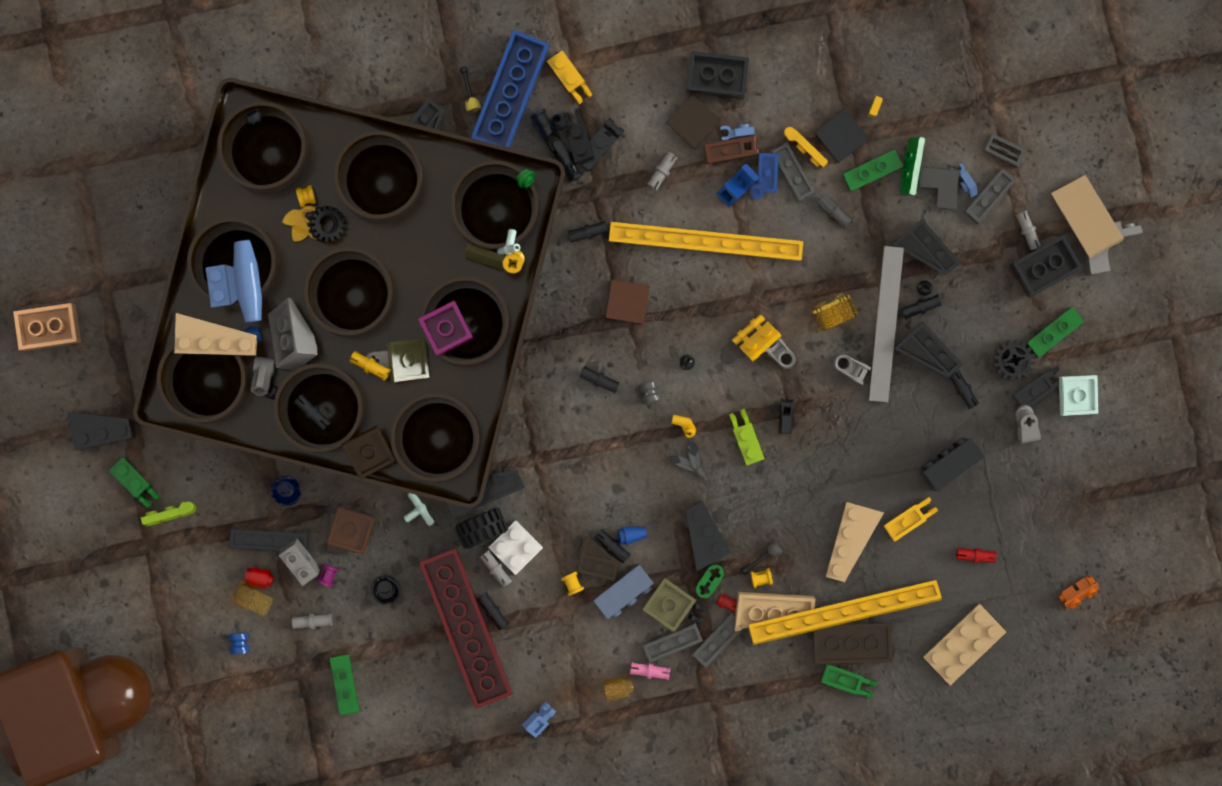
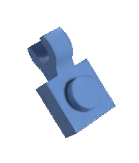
M749 124L738 125V129L734 130L729 126H721L720 131L726 130L728 132V136L721 137V140L755 135L754 126L749 127Z
M960 163V187L964 193L967 192L972 198L978 194L977 185L965 170L964 165Z
M544 702L540 707L539 714L535 711L522 726L536 738L549 725L547 720L554 716L556 711L547 702Z

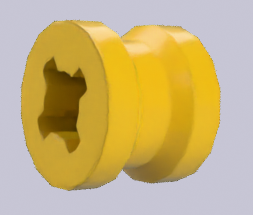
M307 185L303 189L300 187L296 188L300 207H305L309 203L312 205L316 204L312 185Z
M519 250L511 255L506 254L503 260L504 269L510 273L519 272L525 261L523 253Z

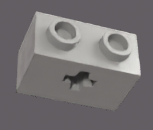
M298 538L280 551L279 557L302 586L319 574L321 568Z

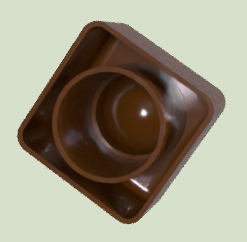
M80 647L57 650L1 672L0 748L13 772L17 776L23 777L26 786H45L117 756L121 750V742L118 735L139 724L150 707L152 689L147 674L135 661L120 655H105L89 660L87 653Z

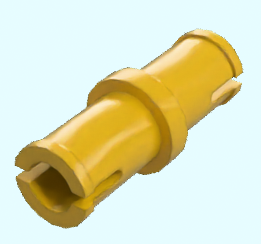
M354 351L351 358L353 359H350L349 362L364 369V372L367 374L372 373L384 381L389 376L390 369L380 365L375 359H369L357 351Z

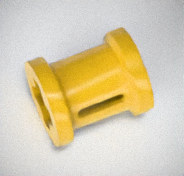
M770 568L761 572H750L754 589L760 585H773Z
M577 571L561 578V581L565 582L569 591L567 593L568 596L584 590V587L580 585L577 579Z

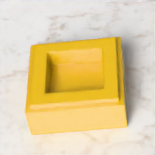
M876 96L867 117L874 119L877 116L883 101L881 97Z

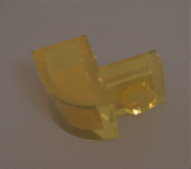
M240 582L231 600L246 609L248 608L266 617L274 598L259 592L258 589L248 586L244 582Z

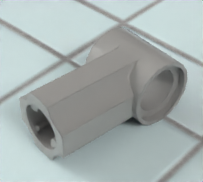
M255 357L251 392L256 396L268 394L271 377L275 373V359Z

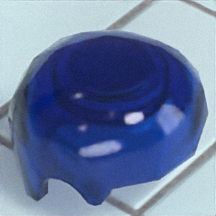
M281 476L275 479L271 485L272 498L281 506L289 507L296 504L301 496L299 483L291 476Z

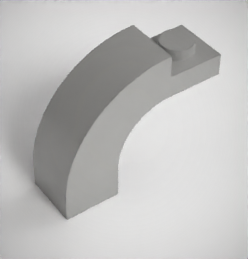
M1121 222L1115 223L1124 238L1142 233L1141 225L1135 226V223L1123 225L1124 229H1122ZM1109 248L1091 258L1086 254L1088 276L1111 271L1108 260Z

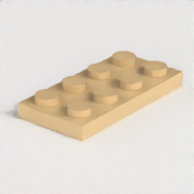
M978 604L934 645L923 658L951 686L1006 631Z

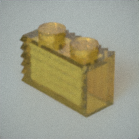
M841 293L832 297L834 301L828 304L826 301L815 305L816 309L812 312L821 332L858 316L849 294L844 296Z
M627 676L604 681L608 702L611 700L613 702L614 700L618 701V699L622 700V698L626 699V697L630 698V693H634L632 681L627 680Z

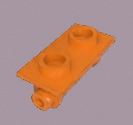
M1086 576L1075 583L1079 590L1076 591L1073 586H1070L1061 592V595L1058 597L1062 603L1065 602L1066 610L1076 608L1086 597L1091 598L1097 594L1099 586L1097 582L1095 583L1092 576Z

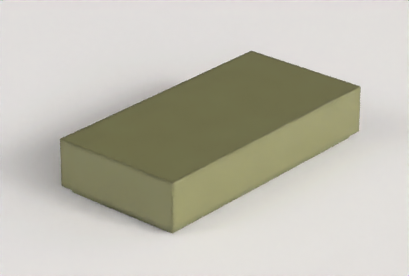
M467 244L465 249L466 259L502 271L504 255Z

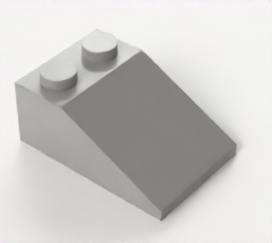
M287 298L268 313L277 369L296 370L318 355L315 337L291 298Z

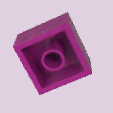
M455 301L418 319L437 356L473 339Z

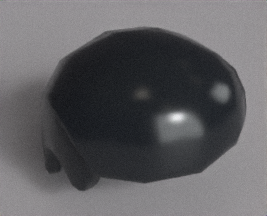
M384 575L377 577L373 581L371 594L374 600L382 605L394 604L400 597L401 587L394 577Z

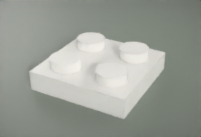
M517 521L508 528L506 533L500 535L488 547L515 575L543 549Z

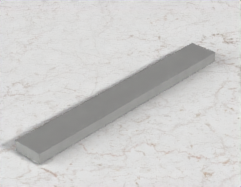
M884 246L869 401L888 402L903 247Z

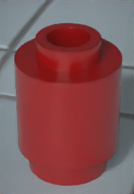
M256 567L247 568L244 583H247L248 586L267 590L268 586L272 587L274 575H271V570Z

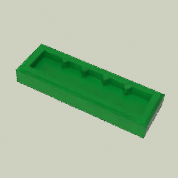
M911 137L908 140L907 151L904 156V169L901 173L902 181L899 195H916L925 138Z
M892 150L844 173L843 177L850 192L903 168V165L896 150Z
M1071 307L1026 344L1040 358L1084 323V321L1075 309Z
M350 655L330 657L339 714L345 715L360 712Z

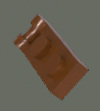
M757 135L704 144L707 164L759 155L760 148L757 147ZM749 143L750 150H745L744 144Z

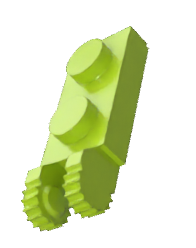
M742 409L740 414L744 420V426L738 427L736 416L733 413L729 414L747 466L765 458L752 423L749 422L745 409Z
M190 501L182 502L178 508L176 506H169L160 513H157V511L147 512L145 517H141L143 525L148 527L191 515V513H195L197 507Z

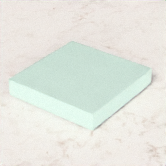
M1097 375L1059 377L1060 416L1098 414Z

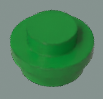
M528 169L519 173L516 178L519 187H529L535 180V173Z

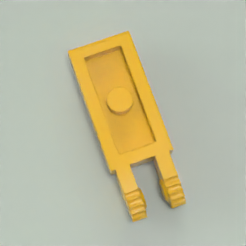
M563 50L547 61L568 93L572 94L578 104L583 102L581 96L575 91L579 86H581L586 96H592L584 79Z
M790 126L784 130V135L790 142L796 141L798 143L796 147L803 154L807 152L811 156L810 161L817 168L819 166L824 168L828 164V160L797 130Z
M930 497L917 505H913L883 525L894 542L927 521L928 517L938 511L936 507L931 508L924 515L920 511V508L930 503Z

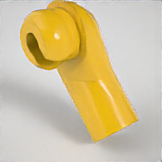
M673 415L671 424L681 426L687 438L694 437L696 427L692 420L687 417Z

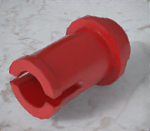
M726 593L724 595L720 594L716 601L719 608L724 607L736 612L737 600L728 597Z

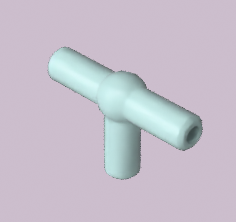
M510 229L508 231L506 245L497 250L498 254L511 255L513 252L520 250V245L514 244L516 230Z
M409 493L408 497L416 508L404 516L405 521L410 522L420 514L428 526L433 525L435 521L426 510V505L419 500L417 495Z

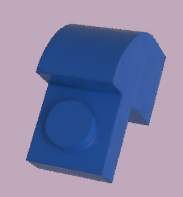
M745 164L722 186L716 195L728 207H731L755 184L759 176Z

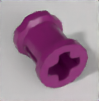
M323 563L320 577L316 579V582L332 587L334 575L339 569Z

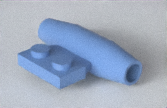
M250 240L234 242L233 267L219 265L206 268L211 308L233 305L236 301H239L245 323L261 321L262 292L258 264Z

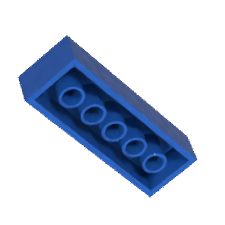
M513 30L472 133V139L511 148L549 52V43Z

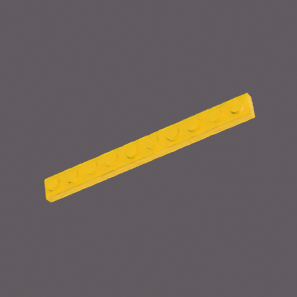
M611 222L609 242L802 261L803 241Z
M937 580L749 624L748 628L752 643L756 645L940 601L942 597Z

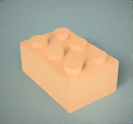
M68 303L13 312L18 349L20 351L81 343L76 304Z

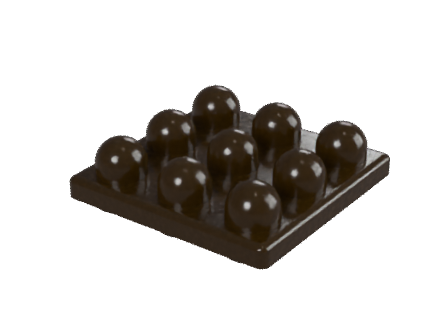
M235 78L222 80L216 90L133 409L135 420L143 426L466 508L478 506L484 498L565 180L563 165L558 160ZM253 109H258L262 117L260 124L255 122L256 126L249 125L244 118V115ZM525 169L533 171L535 173L534 182L529 187H519L516 180L519 173ZM307 185H312L316 204L312 205L309 203L305 206L310 205L315 208L332 206L343 213L342 217L346 220L343 222L346 227L343 228L344 233L339 235L340 238L332 242H324L317 239L314 240L308 235L304 240L293 241V226L286 225L282 221L291 210H301L303 208L300 207L296 188L300 187L303 189ZM308 212V213L306 214V218H307V219H308V216H311V215H312L311 212ZM329 216L321 218V229L325 232L332 229L333 220ZM513 229L516 230L514 244L520 245V251L523 253L525 261L519 272L510 273L504 267L501 271L466 259L465 249L467 244H472L498 253L497 250L506 245L508 231ZM250 240L256 257L262 292L261 321L245 323L239 301H236L233 305L211 308L206 274L207 267L219 265L233 267L234 242ZM287 298H291L315 337L318 355L296 370L277 369L275 367V373L271 377L270 387H278L275 400L264 396H256L251 392L255 357L275 359L268 313ZM455 301L473 339L437 356L418 319ZM176 313L243 331L252 325L253 327L258 326L261 331L262 341L258 342L256 346V356L174 353ZM424 338L426 341L429 378L391 382L390 373H388L389 376L384 381L372 373L367 374L364 372V369L349 361L353 359L351 356L354 351L366 357L371 352L387 349V342ZM375 356L372 357L377 363L379 362V359H376ZM303 394L314 406H318L319 411L331 421L329 426L321 421L326 427L324 431H321L311 419L308 420L306 414L294 404L296 399L304 404L299 399L300 395ZM377 425L396 461L360 479L341 444Z

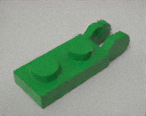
M124 457L109 470L145 507L149 508L151 506L150 502L142 495L145 490L156 500L160 497L150 486L151 484Z
M826 664L820 681L823 684L869 698H873L874 694L861 690L862 682L872 687H876L878 683L866 679L862 675Z

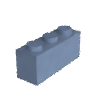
M638 565L593 601L607 619L610 617L615 619L622 613L620 609L625 605L628 608L638 601L636 597L639 594L645 595L653 589L651 585L654 583L643 568Z

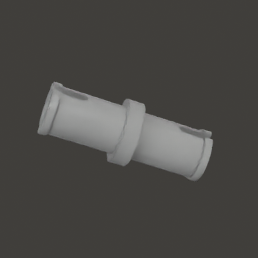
M666 152L660 165L655 167L656 171L647 185L658 191L659 186L664 178L669 176V170L678 158L674 154Z
M1028 211L1016 214L1015 216L1022 229L1021 234L1025 236L1030 251L1041 247L1042 245L1035 232L1036 227L1033 226Z
M489 550L479 557L489 569V574L496 578L502 588L512 582L502 569L503 565L496 561Z
M309 614V616L292 617L293 629L309 627L310 629H315L316 627L332 626L333 624L332 614Z

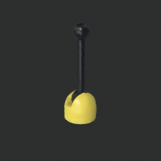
M461 67L460 72L463 74L469 97L465 102L466 112L474 113L480 111L481 105L479 100L472 97L467 77L468 69Z

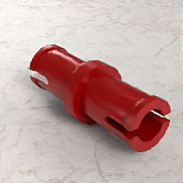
M957 548L956 550L958 554L956 553V560L973 561V563H996V551H983L979 548H974V550Z

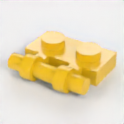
M761 314L755 319L752 318L749 321L750 324L743 330L740 329L732 339L735 345H738L741 341L744 342L739 348L752 362L781 337V334L768 321L763 326L760 325L765 321ZM756 329L757 331L748 338L747 336Z

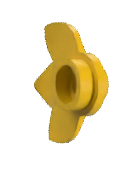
M308 205L301 210L294 209L285 215L282 222L293 226V241L304 240L308 235L314 240L317 239L312 237V233H309L310 227H307L309 220L306 218L308 212L316 210L314 206Z

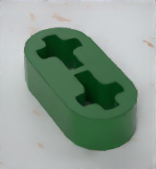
M713 564L707 568L696 586V593L699 597L708 598L713 594L724 576L721 566ZM716 568H718V573L720 574V576H715L714 579L710 581L709 579L712 575L710 570H715ZM707 582H710L708 586L710 592L708 594H700L701 589L699 587L701 585L705 586Z

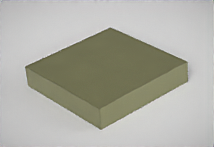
M424 338L387 342L391 382L429 378L427 349Z
M664 578L642 610L675 632L696 602V599Z

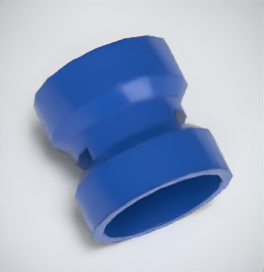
M248 633L228 634L229 641L232 642L230 654L249 652V646L245 643L248 640Z

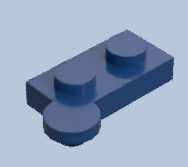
M759 153L758 184L753 185L750 189V194L754 199L763 198L765 192L777 193L779 154Z

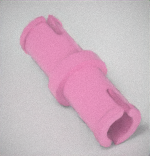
M632 662L631 664L633 669H631L630 675L647 676V679L654 677L669 680L670 668L653 666L652 663L645 665Z

